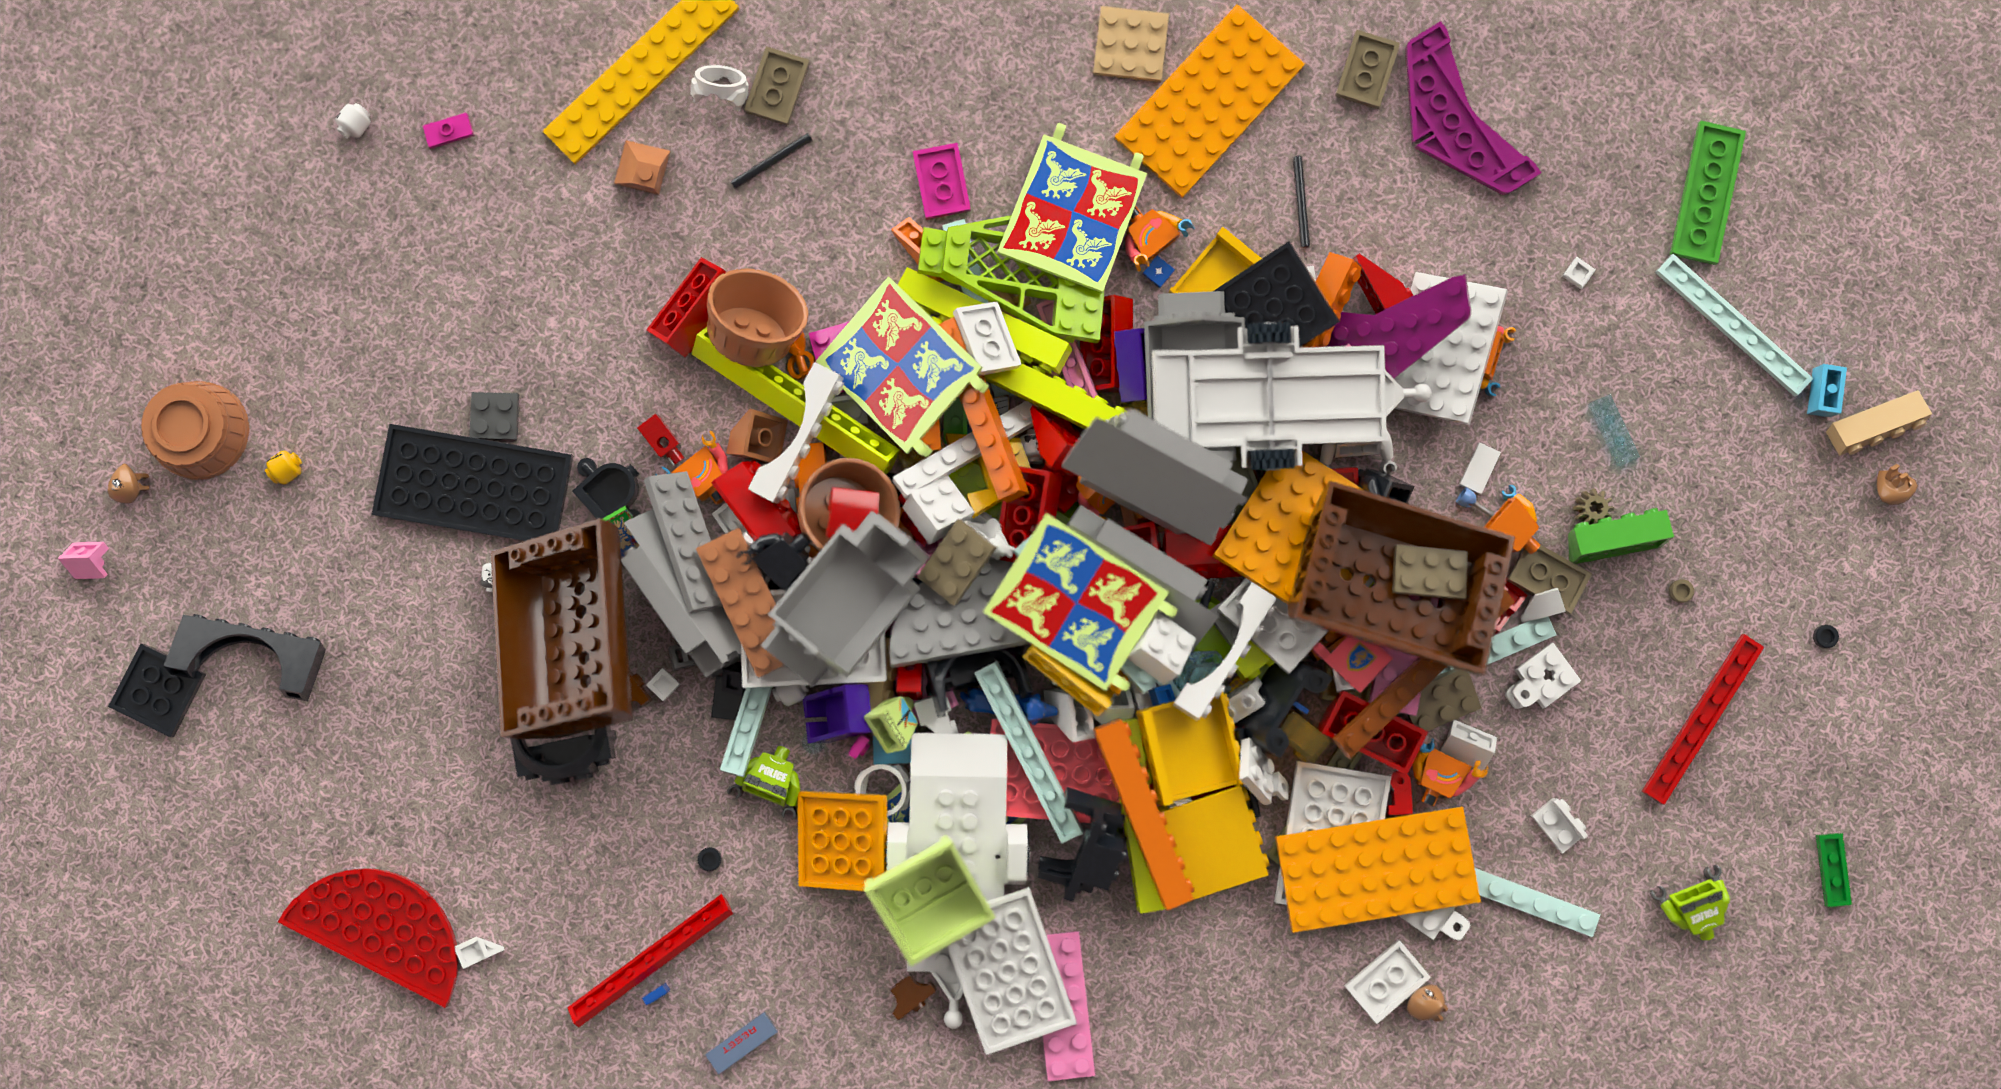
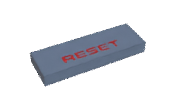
M763 1012L705 1055L717 1073L720 1074L776 1034L778 1030L767 1014Z

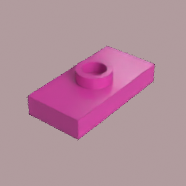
M466 112L423 125L430 149L474 136L470 119Z
M866 734L859 735L849 749V755L854 759L858 755L863 757L871 746L868 743L870 737Z

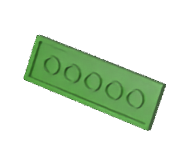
M1706 121L1698 123L1670 255L1674 254L1677 257L1712 265L1718 263L1744 144L1745 130Z

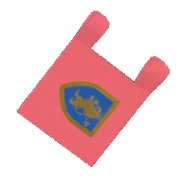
M1349 636L1332 653L1321 643H1317L1313 647V653L1326 662L1359 693L1393 660L1379 645Z

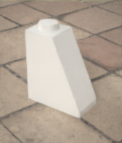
M1060 687L1043 690L1045 703L1058 709V714L1050 718L1071 742L1095 738L1092 730L1094 728L1093 716L1090 710Z

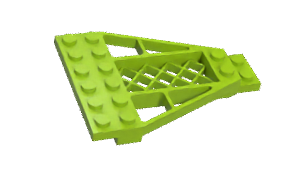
M1012 215L948 227L947 231L923 228L918 274L941 277L951 284L961 285L989 302H998L1001 309L1065 342L1073 343L1074 340L1092 343L1099 342L1105 288L1103 293H1100L1057 276L1055 278L1053 274L1045 271L1034 276L1028 269L1029 265L1016 260L1014 261L1020 268L1012 273L1005 265L1011 259L1006 257L1001 260L995 253L999 249L1005 232L988 230L987 228L1008 225ZM979 242L986 250L980 256L972 249ZM987 242L996 243V245L991 248ZM968 254L974 259L969 264H967ZM989 255L997 263L990 269L982 261ZM975 264H978L984 271L980 276L974 275L970 271V268ZM1001 268L1007 277L1003 280L997 279L992 272ZM1022 271L1030 280L1025 284L1020 283L1015 277ZM1046 275L1052 285L1043 287L1038 280ZM988 290L1019 295L1018 307ZM1024 296L1054 301L1052 326L1023 311Z

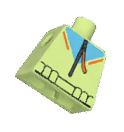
M899 696L886 699L864 716L865 721L886 754L904 750L918 725V720L912 712L914 701L909 697Z

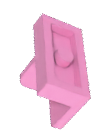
M104 542L72 543L58 558L74 579L105 578L108 575L102 568L104 565L102 556L109 549Z

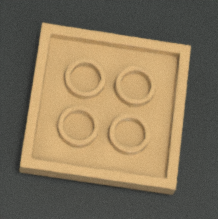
M1101 6L1093 75L1161 82L1169 13Z

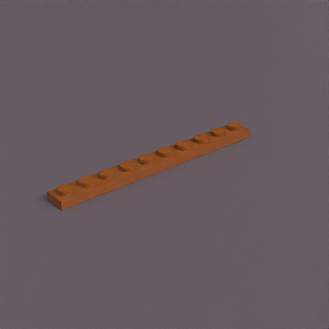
M1505 588L1497 619L1515 603ZM1418 658L1332 740L1346 758H1352L1447 666Z

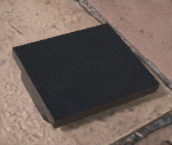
M716 676L711 718L736 720L743 696L723 692L722 676Z

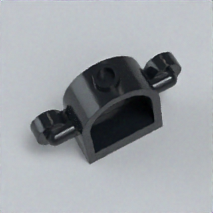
M583 458L578 462V472L587 478L573 489L572 492L596 519H603L626 506L633 518L641 515L639 511L629 508L634 504L639 494V483L636 478L639 472L631 464L624 467L617 463H608L597 468L595 461L590 458Z

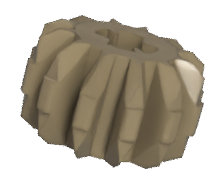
M1593 488L1590 492L1586 490L1581 492L1582 497L1575 498V502L1579 505L1574 506L1572 510L1579 511L1580 513L1575 516L1576 520L1583 518L1582 522H1589V525L1598 523L1597 521L1600 519L1612 517L1608 513L1614 511L1613 506H1608L1612 498L1604 499L1605 491L1597 493V490ZM1593 505L1597 506L1595 512L1590 511V507Z

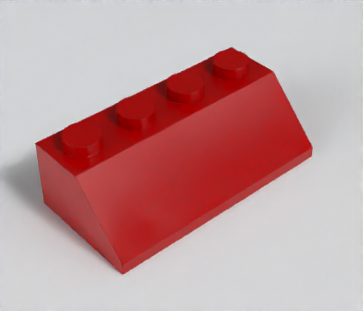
M701 257L646 330L686 358L693 350L697 334L707 327V299L710 286L717 277L723 273L725 274L726 271Z
M1118 295L1105 296L1099 342L1080 341V351L1097 393H1119L1120 385L1114 332L1133 329L1132 298Z
M756 460L741 462L711 482L754 541L761 535L772 533L781 535L785 532L795 539L802 532L798 516L791 508L787 499L780 500L777 504L748 489L759 467H762Z
M1019 466L1029 494L1009 503L1002 502L999 523L1008 545L1015 549L1034 533L1046 513L1056 519L1063 473ZM1012 553L1011 558L1004 555L1003 558L1000 556L999 560L1015 562L1018 557Z
M1226 525L1224 529L1220 527L1216 534V539L1211 545L1188 533L1175 534L1165 529L1162 553L1204 579L1242 576L1213 557L1232 525Z
M1342 690L1327 707L1317 729L1321 733L1334 738L1370 703ZM1395 716L1359 752L1407 775L1428 731Z

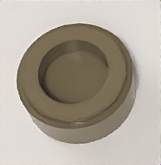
M1685 579L1676 580L1669 587V595L1677 603L1688 602L1694 595V587Z

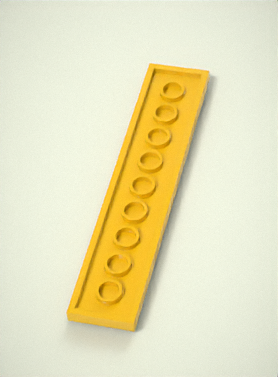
M680 0L543 130L544 134L576 165L740 9L733 0Z

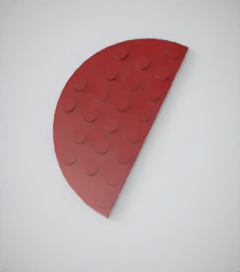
M359 868L334 873L308 886L306 890L291 901L278 920V923L444 1008L450 1002L458 973L455 935L450 921L438 902L424 888L409 878L394 872L373 868Z

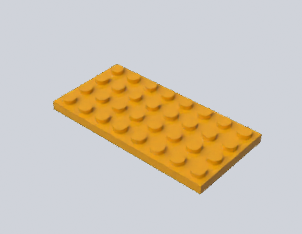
M1237 4L1122 127L1114 138L1133 155L1136 152L1144 156L1142 163L1183 198L1305 66V63Z
M1463 807L1275 836L1291 932L1293 933L1481 902Z

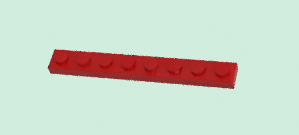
M1741 634L1644 786L1643 793L1661 805H1665L1763 651L1764 646L1749 636Z
M720 894L568 1006L573 1024L580 1028L734 913L727 899Z

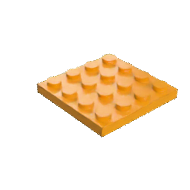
M800 791L798 794V886L865 891L866 880L871 877L874 879L887 872V862H885V857L887 856V853H885V849H887V795Z

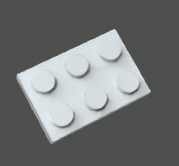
M998 302L955 309L953 314L968 354L983 367L977 376L1018 369L1022 365Z
M1397 940L1344 986L1372 1020L1378 1024L1431 977L1402 942Z

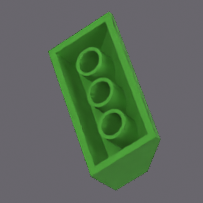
M1658 508L1644 511L1642 515L1635 516V513H1628L1620 516L1621 519L1617 520L1607 517L1598 520L1596 524L1589 525V522H1582L1574 525L1575 528L1568 533L1569 561L1574 564H1580L1663 547L1674 538L1667 510L1658 511Z

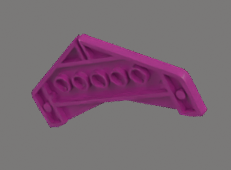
M1442 21L1412 38L1405 48L1412 144L1430 133L1432 136L1416 145L1415 149L1501 195H1508L1539 176L1541 171L1529 157H1524L1475 114L1468 103L1450 46L1451 40L1448 31Z
M1466 274L1453 276L1376 315L1341 312L1340 322L1335 325L1331 333L1330 342L1325 347H1345L1348 343L1351 346H1384L1385 370L1395 379L1470 319L1472 308Z

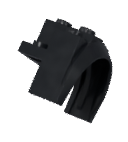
M1020 645L924 662L928 680L925 689L927 697L932 696L937 718L945 717V712L948 711L946 692L980 685L975 672L994 663V659L1000 661L998 664L1006 679L1015 678L1020 698H1029L1033 689Z
M611 726L595 729L592 735H584L528 747L525 739H511L517 777L525 776L527 781L542 776V781H550L551 785L570 782L569 777H574V781L593 778V773L599 772L598 766L610 764L609 759L616 758L613 740L617 739L616 730H611Z
M1067 787L1065 790L1064 808L1091 817L1090 823H1092L1091 829H1086L1075 859L1064 860L1040 856L1037 878L1064 885V900L1073 902L1076 893L1080 894L1081 891L1092 893L1094 887L1108 891L1111 883L1116 882L1119 873L1118 865L1119 863H1124L1127 850L1124 849L1127 837L1123 836L1125 814H1122L1121 803Z

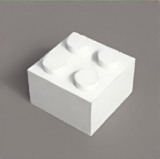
M948 475L911 492L903 506L905 512L929 544L944 538L957 519H961L964 522L970 521L974 514V510Z
M1157 611L1127 659L1165 685L1180 675L1196 638Z

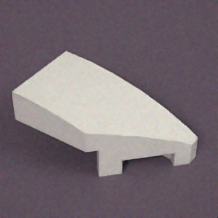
M1558 588L1531 596L1527 608L1520 617L1521 621H1532L1565 612L1566 610Z
M479 937L472 938L455 946L456 954L463 969L505 950L503 946Z

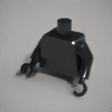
M1368 468L1365 470L1358 469V486L1366 492L1409 504L1408 501L1415 486L1382 471Z
M787 532L781 535L778 533L761 535L747 547V551H739L736 554V558L745 554L747 559L741 565H748L753 560L786 593L809 566L807 560L810 555L805 548L812 542L804 532H801L795 539Z

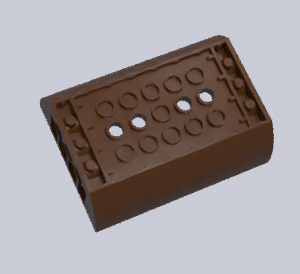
M1329 481L1321 493L1309 520L1288 603V615L1291 619L1478 676L1484 675L1515 537ZM1407 545L1467 551L1466 599L1440 598L1442 600V607L1436 608L1432 605V597L1420 596L1419 601H1413L1409 595L1393 594L1394 546ZM1341 569H1347L1351 572V580L1347 581L1341 578ZM1364 576H1370L1374 580L1373 587L1370 588L1364 585Z
M599 518L491 551L500 737L511 739H555L633 720L620 532L617 526ZM585 585V591L581 594V587ZM586 607V614L582 617V611ZM589 653V661L585 663V657ZM591 677V684L587 687V679Z

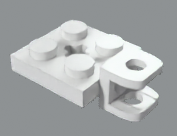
M1550 643L1514 670L1521 680L1507 689L1505 697L1514 709L1530 706L1536 701L1543 709L1581 680L1555 644ZM1545 669L1552 672V680H1545L1543 678L1545 676Z
M1251 738L1241 740L1240 780L1262 804H1271L1272 796L1275 795L1283 801L1288 800L1289 785L1279 771L1273 773L1274 764L1272 760L1267 758L1261 748Z
M1456 906L1435 909L1431 912L1426 911L1425 913L1417 912L1398 915L1432 940L1435 939L1439 931L1452 939L1461 940L1470 928L1469 921L1454 911ZM1455 923L1460 924V930L1458 932H1455L1453 930V925Z

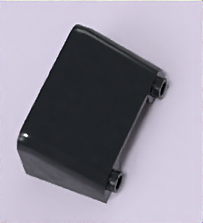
M1300 661L1289 674L1274 663L1267 669L1260 680L1263 684L1258 692L1265 701L1264 706L1234 723V725L1243 727L1245 738H1251L1262 751L1281 758L1288 748L1289 738L1284 731L1278 728L1304 688L1312 693H1321L1328 687L1333 677L1303 661Z

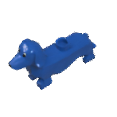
M968 687L967 694L960 692V697L966 704L965 709L971 712L995 714L981 688ZM1014 693L1027 721L1033 725L1038 723V719L1053 717L1058 714V709L1055 706L1041 701L1039 693L1024 699L1020 698V694Z

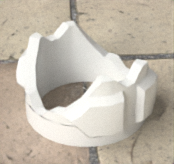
M704 66L697 69L694 78H692L691 95L694 98L693 102L699 103L703 95L716 94L720 99L727 100L735 111H740L748 97L749 83L746 81V76L736 69L726 66ZM722 77H727L732 84L721 85L713 82Z
M878 764L860 772L854 783V789L857 794H867L866 789L869 776L878 769L888 770L899 779L902 787L901 799L893 809L887 811V816L906 810L909 807L911 774L903 766Z

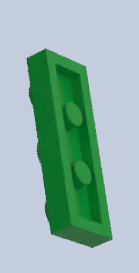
M1843 833L1816 835L1824 905L1826 907L1852 905Z

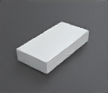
M1478 443L1459 485L1481 495L1501 452Z

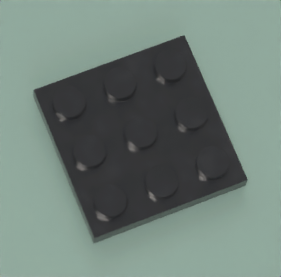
M141 643L108 707L168 737H174L206 674L198 670L194 679L171 675L163 666L167 654Z

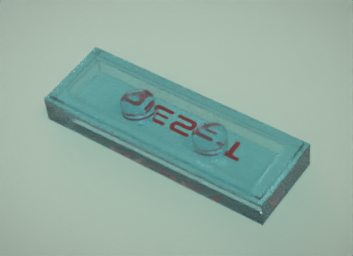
M1611 394L1589 403L1588 406L1617 467L1640 458Z

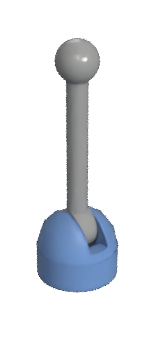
M1467 487L1461 491L1456 499V503L1462 507L1470 508L1475 506L1491 518L1494 513L1476 502V494Z

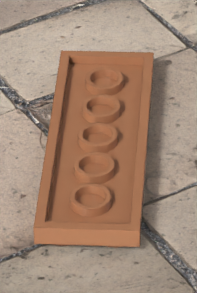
M736 528L696 548L752 668L757 678H760L785 666L761 646L775 629L773 625L775 620L768 614L777 604L759 566L753 560L748 565H741L747 559L745 554L736 558V554L739 551H747L749 546L741 529Z

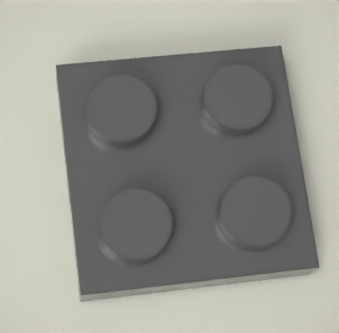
M471 392L469 437L491 440H517L519 394Z

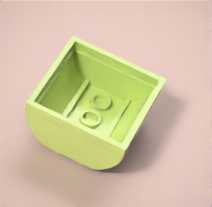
M947 835L940 838L941 841L880 876L874 879L871 877L865 881L866 886L864 890L910 967L996 918L955 845Z

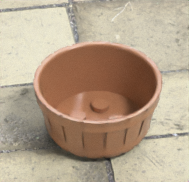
M748 268L728 271L717 277L709 289L707 299V330L709 338L718 352L733 362L752 367L772 365L784 358L792 344L802 334L808 321L807 304L793 285L775 274Z
M193 381L176 383L159 391L149 401L144 410L141 430L147 449L166 469L187 479L203 480L226 472L239 460L247 445L249 422L242 403L231 391L214 383Z
M841 458L833 460L831 463L828 462L818 468L803 487L798 505V522L801 531L806 534L807 538L812 542L811 545L819 552L831 539L825 536L829 518L828 504L831 487L878 492V514L898 528L900 502L894 485L891 484L888 476L882 470L880 471L878 467L867 461L864 462V460L856 458Z

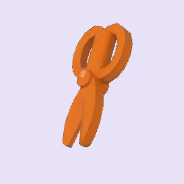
M803 332L790 347L789 352L793 356L790 357L787 364L789 374L794 379L799 380L808 375L814 362H816L814 355L805 351L806 341ZM804 356H807L810 361L809 369L807 368ZM795 362L797 364L800 374H797L794 370Z

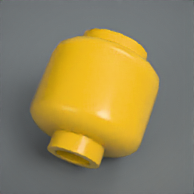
M283 450L267 460L265 472L275 484L286 485L301 474L300 465L302 461L296 453L290 454Z

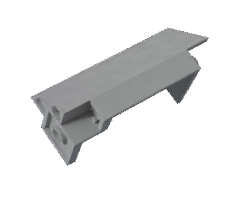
M1223 291L1158 294L1159 316H1154V321L1144 322L1148 418L1154 420L1152 351L1238 349V327L1245 328V318L1235 317V313H1225ZM1236 446L1204 447L1228 461H1236Z
M1134 409L1122 412L1105 421L1095 417L1062 464V467L1081 477L1079 483L1175 534L1188 533L1208 545H1211L1216 539L1219 528L1224 529L1233 518L1236 505L1238 503L1243 505L1248 499L1241 495L1248 479L1230 470L1233 463Z
M1081 505L1076 508L1066 525L1068 528L1169 592L1164 601L1178 610L1176 615L1170 617L1159 609L1158 612L1196 638L1190 651L1191 653L1219 618L1217 614L1195 601L1197 599L1200 600L1207 589L1204 585L1207 580L1111 520H1104Z
M654 509L624 522L640 546L638 548L633 546L624 552L625 557L621 559V562L684 652L692 657L704 676L713 679L721 674L724 668L742 659L741 642L723 606L688 613Z
M873 511L870 512L855 532L843 524L768 614L775 620L773 623L775 629L761 646L812 687L827 669L836 676L840 672L847 678L920 590V587L911 579L929 559V556L910 538Z

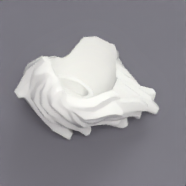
M991 518L985 524L965 521V523L997 547L991 557L999 560L1000 556L1003 558L1004 555L1008 558L1012 557L1015 548L1008 545L998 520Z

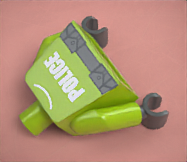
M777 746L774 755L763 752L760 757H754L749 760L745 776H736L735 784L727 789V793L730 794L732 789L736 788L738 795L735 799L741 797L744 791L783 807L786 803L787 806L783 809L782 817H785V811L791 810L794 814L792 820L795 819L797 810L794 806H797L798 794L801 788L798 774L793 770L794 764L786 761L790 750L783 746Z
M1717 865L1713 866L1715 875L1710 873L1708 867L1704 868V876L1709 880L1669 895L1670 900L1666 899L1667 892L1662 886H1658L1662 892L1659 898L1655 896L1652 890L1650 891L1651 897L1661 902L1660 907L1672 923L1682 930L1688 929L1693 935L1699 934L1700 938L1705 941L1713 939L1715 936L1713 928L1723 925L1725 922L1724 914L1730 902L1723 880L1719 878L1722 869Z

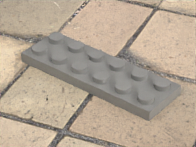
M688 472L648 476L644 479V483L688 613L722 607L719 596L696 548L710 542L711 539Z

